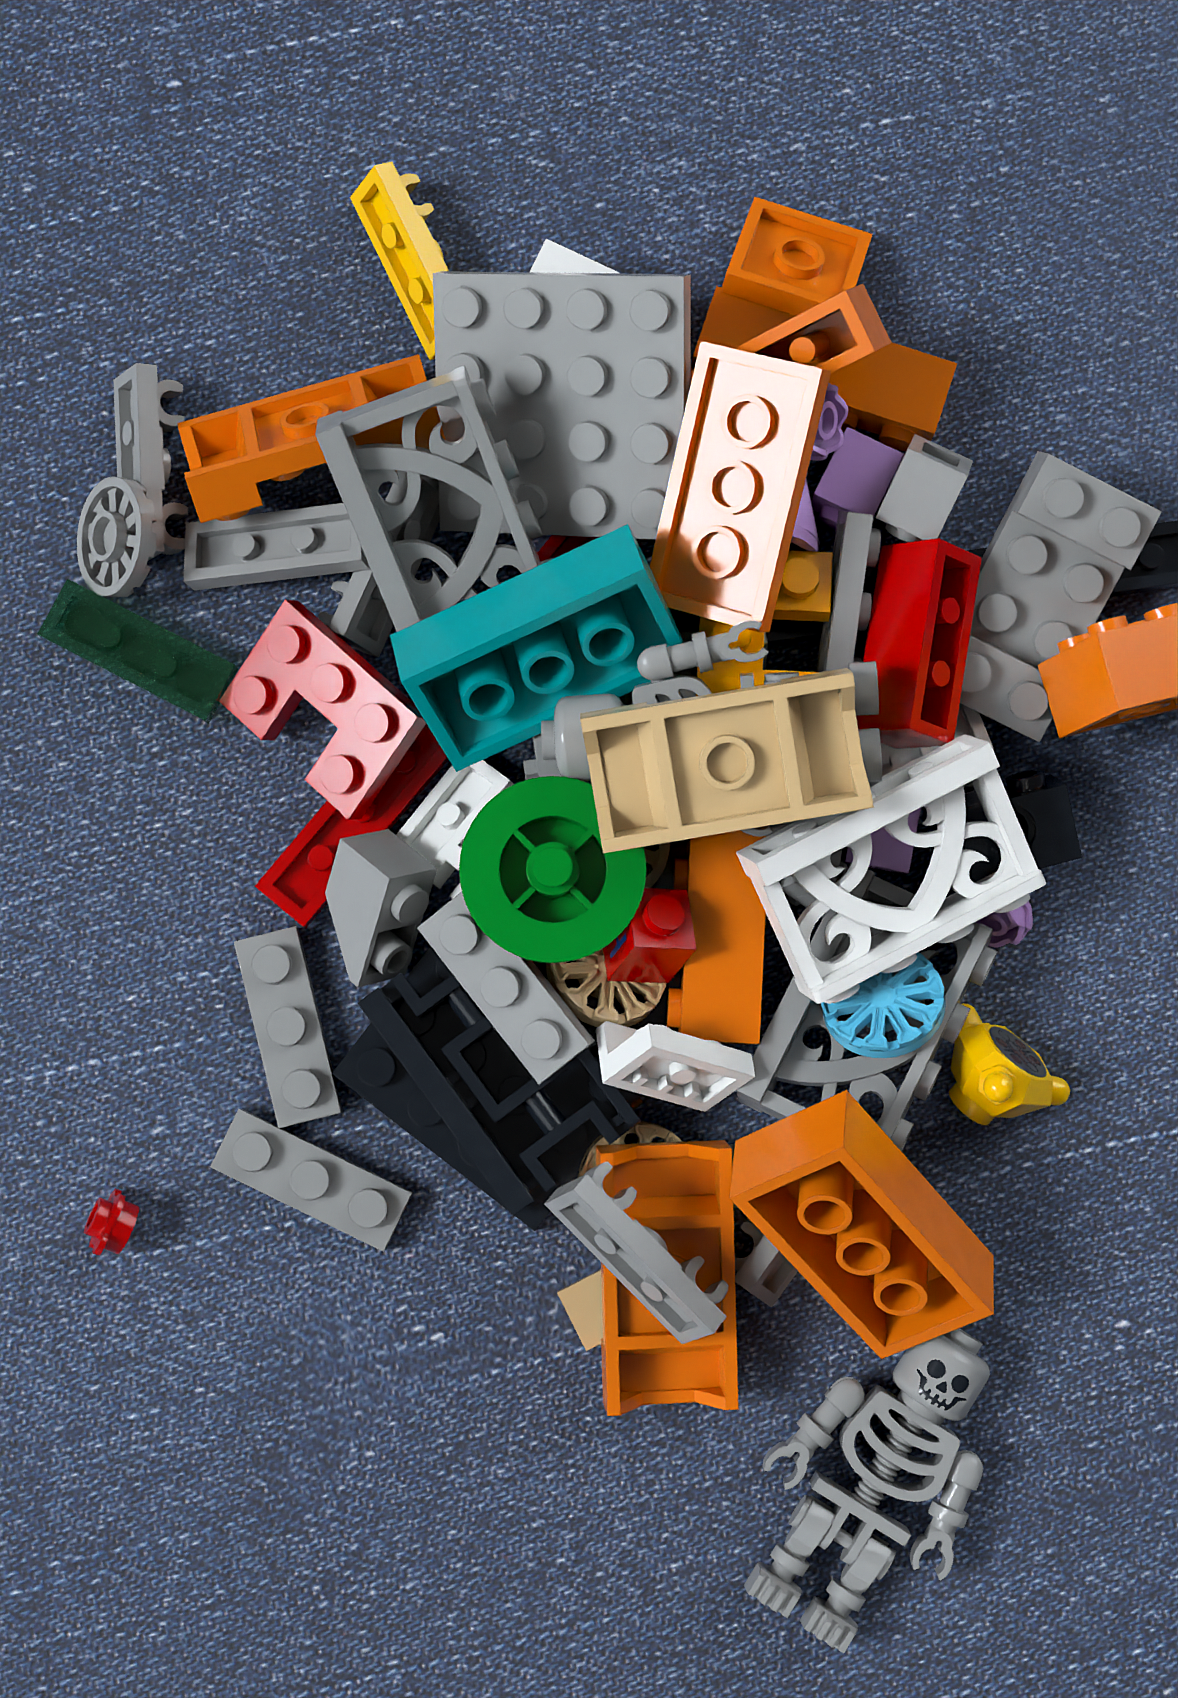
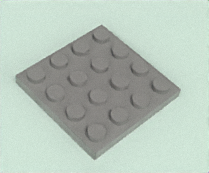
M459 271L433 273L436 377L465 365L471 382L483 378L496 412L495 417L486 420L495 443L505 439L508 442L519 472V477L509 481L518 503L527 499L530 500L542 535L601 537L628 524L635 539H656L691 386V274ZM436 406L440 421H442V429L446 441L455 442L461 439L465 428L459 413L446 406ZM477 446L472 456L463 463L490 479ZM439 480L440 531L474 532L481 504L456 487ZM503 514L499 533H511Z

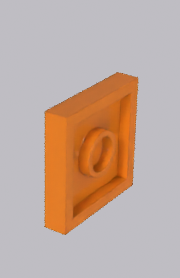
M754 197L726 271L721 292L797 316L856 286L873 234Z

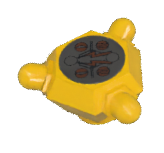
M962 1004L970 1008V1011L954 1043L951 1071L957 1082L949 1090V1096L963 1114L978 1124L988 1125L995 1117L1013 1118L1050 1105L1058 1106L1068 1100L1070 1095L1068 1083L1060 1077L1049 1074L1039 1053L1005 1026L982 1023L973 1006Z

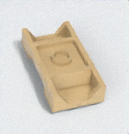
M848 668L784 678L780 679L781 682L648 705L647 702L580 713L603 853L874 808L859 738L855 712L853 672Z

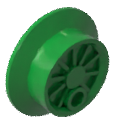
M537 777L506 788L493 797L474 818L462 844L459 863L460 885L471 916L479 928L495 944L527 960L544 963L569 962L600 951L615 940L628 926L643 896L646 882V856L644 847L603 853L591 784L568 777Z

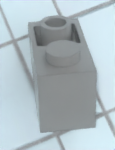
M914 434L875 518L886 522L885 529L893 536L905 542L938 538L968 477L973 460Z
M389 829L340 838L325 891L348 977L356 987L392 979L400 972L405 976L407 967L412 959V951L419 931L417 928L421 925L424 912L427 909L429 895L437 872V868Z

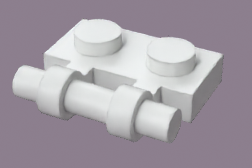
M483 760L457 772L451 766L396 834V836L437 868L433 884L439 889L455 869L459 871L462 844L472 821L479 811L497 794L514 785L507 777ZM460 883L449 895L452 899L462 891Z

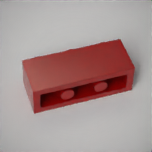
M940 538L881 546L863 662L876 661L879 714L856 716L858 729L879 728L882 744L895 749L936 747L954 740L982 561L981 557Z

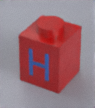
M644 888L640 905L628 926L615 940L603 948L607 981L669 983L696 951L687 890Z

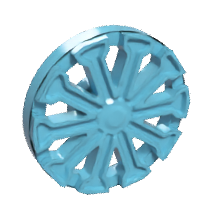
M918 952L916 953L917 959L908 967L900 970L895 976L894 972H880L879 976L874 975L859 983L860 989L851 997L837 1003H821L824 1021L830 1034L844 1048L871 1058L897 1057L910 1053L924 1045L939 1029L946 1008L944 986L933 964ZM919 976H924L927 980L912 984ZM932 999L934 1003L925 1005L916 1001ZM854 1013L846 1021L837 1022L836 1020L841 1015ZM910 1017L923 1022L924 1025L919 1029L912 1027L908 1024L907 1019ZM865 1026L871 1028L870 1034L864 1037V1039L856 1037ZM895 1030L898 1035L897 1040L887 1042V1039L884 1037L885 1031Z

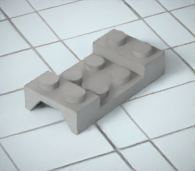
M1037 451L982 557L960 703L1040 742L1053 716L1038 664L1060 653L1057 643L1088 633L1087 627L1096 623L1124 568L1132 569L1162 511L1048 453Z

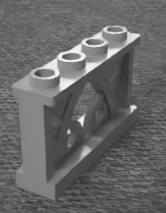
M465 365L453 369L452 372L348 411L343 412L340 410L317 419L316 438L396 632L454 606L462 597L466 600L477 595L478 593L472 585L479 576L487 586L492 588L501 584L496 574L499 568L504 565H512L521 573H524L552 560V558L543 561L539 559L532 539L542 536L537 517L529 499L517 502L509 481L519 477L511 449L506 439L497 443L494 442L486 421L496 416L488 389L483 378L471 382ZM434 406H446L455 410L462 417L465 431L463 437L458 441L449 442L443 439L440 434L441 421L430 433L429 449L416 446L415 428L421 415L427 409ZM403 417V444L374 443L356 445L352 435ZM477 446L490 479L463 463L472 456ZM397 470L407 471L408 486L405 497L396 503L385 501L378 491L380 485L390 481L399 487ZM420 474L456 487L481 504L474 534L457 564L445 550L433 543L418 539L396 542L391 530L406 521L417 505L421 490ZM503 514L516 547L507 544L495 545L501 528ZM420 558L431 559L448 576L441 583L439 575L432 568L433 573L429 579L425 581L417 580L411 573L413 563Z
M867 869L860 883L849 892L851 895L866 901L869 900L876 904L895 907H908L915 896L911 892L876 877L875 872ZM832 909L825 913L810 942L811 952L817 959L827 961L848 950L850 946V937L846 933L836 935L830 945L825 942L826 926L830 919L838 914ZM974 922V929L968 935L951 942L957 952V963L948 974L940 976L946 994L944 997L946 1008L943 1021L937 1032L928 1042L910 1053L897 1057L871 1058L861 1055L843 1059L844 1047L833 1038L827 1029L821 1003L817 1004L798 990L794 981L795 977L793 976L752 1058L755 1077L739 1089H736L738 1102L760 1113L764 1112L782 1120L806 1108L774 1093L773 1090L778 1081L804 1086H823L821 1101L834 1096L837 1085L850 1084L849 1093L858 1103L864 1095L870 1093L876 1094L882 1099L884 1107L877 1124L902 1151L914 1126L913 1123L904 1120L914 1097L923 1101L927 1100L942 1069L941 1065L932 1060L943 1039L954 1044L969 1014L970 1008L960 1004L968 986L972 982L982 987L995 961L998 951L988 947L993 929L982 923L979 925ZM870 927L871 937L884 930ZM927 950L921 952V954L930 960L934 956L939 955V951ZM919 976L912 984L927 980L924 976ZM925 999L916 1002L925 1004ZM910 1017L907 1019L908 1024L912 1027L919 1029L924 1025L923 1022ZM822 1028L829 1033L831 1038L829 1061H819L823 1052V1044L817 1049H810L804 1045L803 1037L808 1030ZM913 1060L897 1092L893 1082L884 1074Z

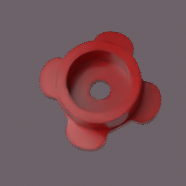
M115 1188L108 1200L98 1198L90 1212L84 1234L91 1236L89 1247L93 1248V1254L99 1256L103 1249L119 1254L133 1231L139 1213V1206L125 1201L126 1196L122 1195V1190Z

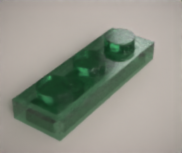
M69 579L66 580L37 633L42 639L207 724L210 723L220 704L219 700L238 671L235 664Z

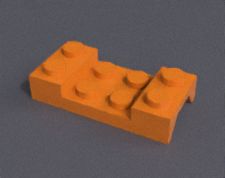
M419 354L177 423L190 468L189 472L184 473L185 480L200 523L214 519L220 521L238 519L246 515L252 508L263 506L258 482L268 479L273 481L290 480L302 474L306 468L327 463L315 435L317 419L340 410L343 412L427 381ZM436 406L427 409L417 422L415 428L417 447L429 449L430 433L441 422ZM403 417L352 435L356 445L374 443L403 444ZM441 426L440 434L443 437V439L446 440Z
M725 1140L596 1145V1166L607 1161L613 1166L603 1179L605 1193L609 1197L614 1198L619 1191L632 1186L637 1191L636 1198L623 1211L632 1220L636 1219L642 1226H646L658 1233L667 1245V1252L679 1264L697 1256H701L705 1260L695 1275L696 1285L700 1290L705 1292L711 1284L724 1280L729 1285L724 1299L715 1304L727 1316L715 1333L681 1344L601 1263L603 1338H601L603 1404L607 1416H621L642 1405L692 1402L722 1410H739L733 1201L729 1198L732 1176V1148Z

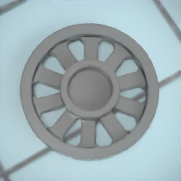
M120 477L103 479L92 489L81 512L77 531L78 563L85 583L90 590L100 596L128 597L134 592V587L142 585L150 571L147 561L149 557L154 558L157 532H152V523L156 522L155 508L152 500L145 496L147 489L136 480Z

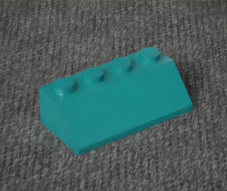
M628 524L390 635L401 683L456 772L540 734L541 721L554 720L555 706L562 697L593 694H615L617 697H621L633 691L634 687L638 684L651 682V680L644 678L639 673L637 668L639 655L645 649L666 643L668 647L684 643L652 570Z

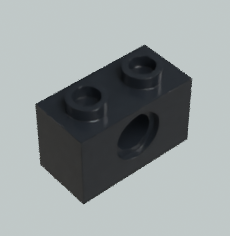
M1042 769L1026 770L1006 777L1007 786H1004L1038 869L1082 858L1066 783L1051 774L1045 775ZM965 786L966 823L974 821L988 822L974 786ZM937 824L933 825L934 831L937 830ZM985 836L964 839L962 850L970 849L985 856L989 861H977L971 866L969 876L973 882H977L998 870L1001 852L995 841Z

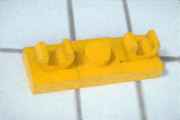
M392 161L374 165L350 199L429 360H434L433 273L449 271L444 262L442 250L437 241L433 239L425 223V220L433 212L434 208L431 203L414 205L409 196L420 183L418 175L408 173L399 176Z

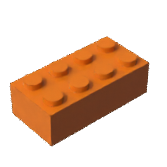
M1178 603L1146 612L1144 614L1145 620L1128 624L1126 616H1117L1094 623L1087 627L1088 633L1057 643L1060 653L1038 664L1059 739L1178 710Z
M848 1090L735 1141L729 1198L880 1359L994 1314V1255Z

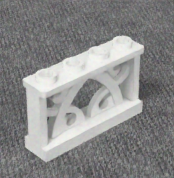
M964 734L882 776V781L869 783L874 808L798 820L736 852L746 876L750 877L795 977L794 981L802 994L817 1004L823 1002L831 1004L843 1001L860 989L859 983L880 972L892 973L908 967L917 959L916 953L936 942L949 943L963 938L974 929V922L993 912L1006 913L1023 906L1030 900L1029 893L1046 884L1042 871L1038 869L997 771L1000 765L990 742ZM972 781L988 822L974 821L966 823L963 785ZM924 806L927 811V817L922 824L925 826L937 824V830L921 833L912 832L908 826V816L911 812ZM882 827L891 836L908 845L923 848L934 847L925 877L908 907L876 904L849 893L860 883L869 867L872 856L871 833ZM976 836L989 837L1000 848L1001 861L999 868L987 877L973 882L969 876L971 866L977 861H989L985 856L970 849L962 850L964 839ZM847 846L853 853L852 864L847 872L836 883H833L829 879L837 876L844 868L832 865L831 854ZM790 875L804 890L816 899L802 912L797 921L779 883L780 880ZM951 887L956 893L946 898ZM829 909H832L838 914L833 916L826 926L825 942L830 945L836 935L846 933L850 937V946L848 950L827 961L817 959L811 952L810 936L819 918ZM870 927L884 931L871 937Z

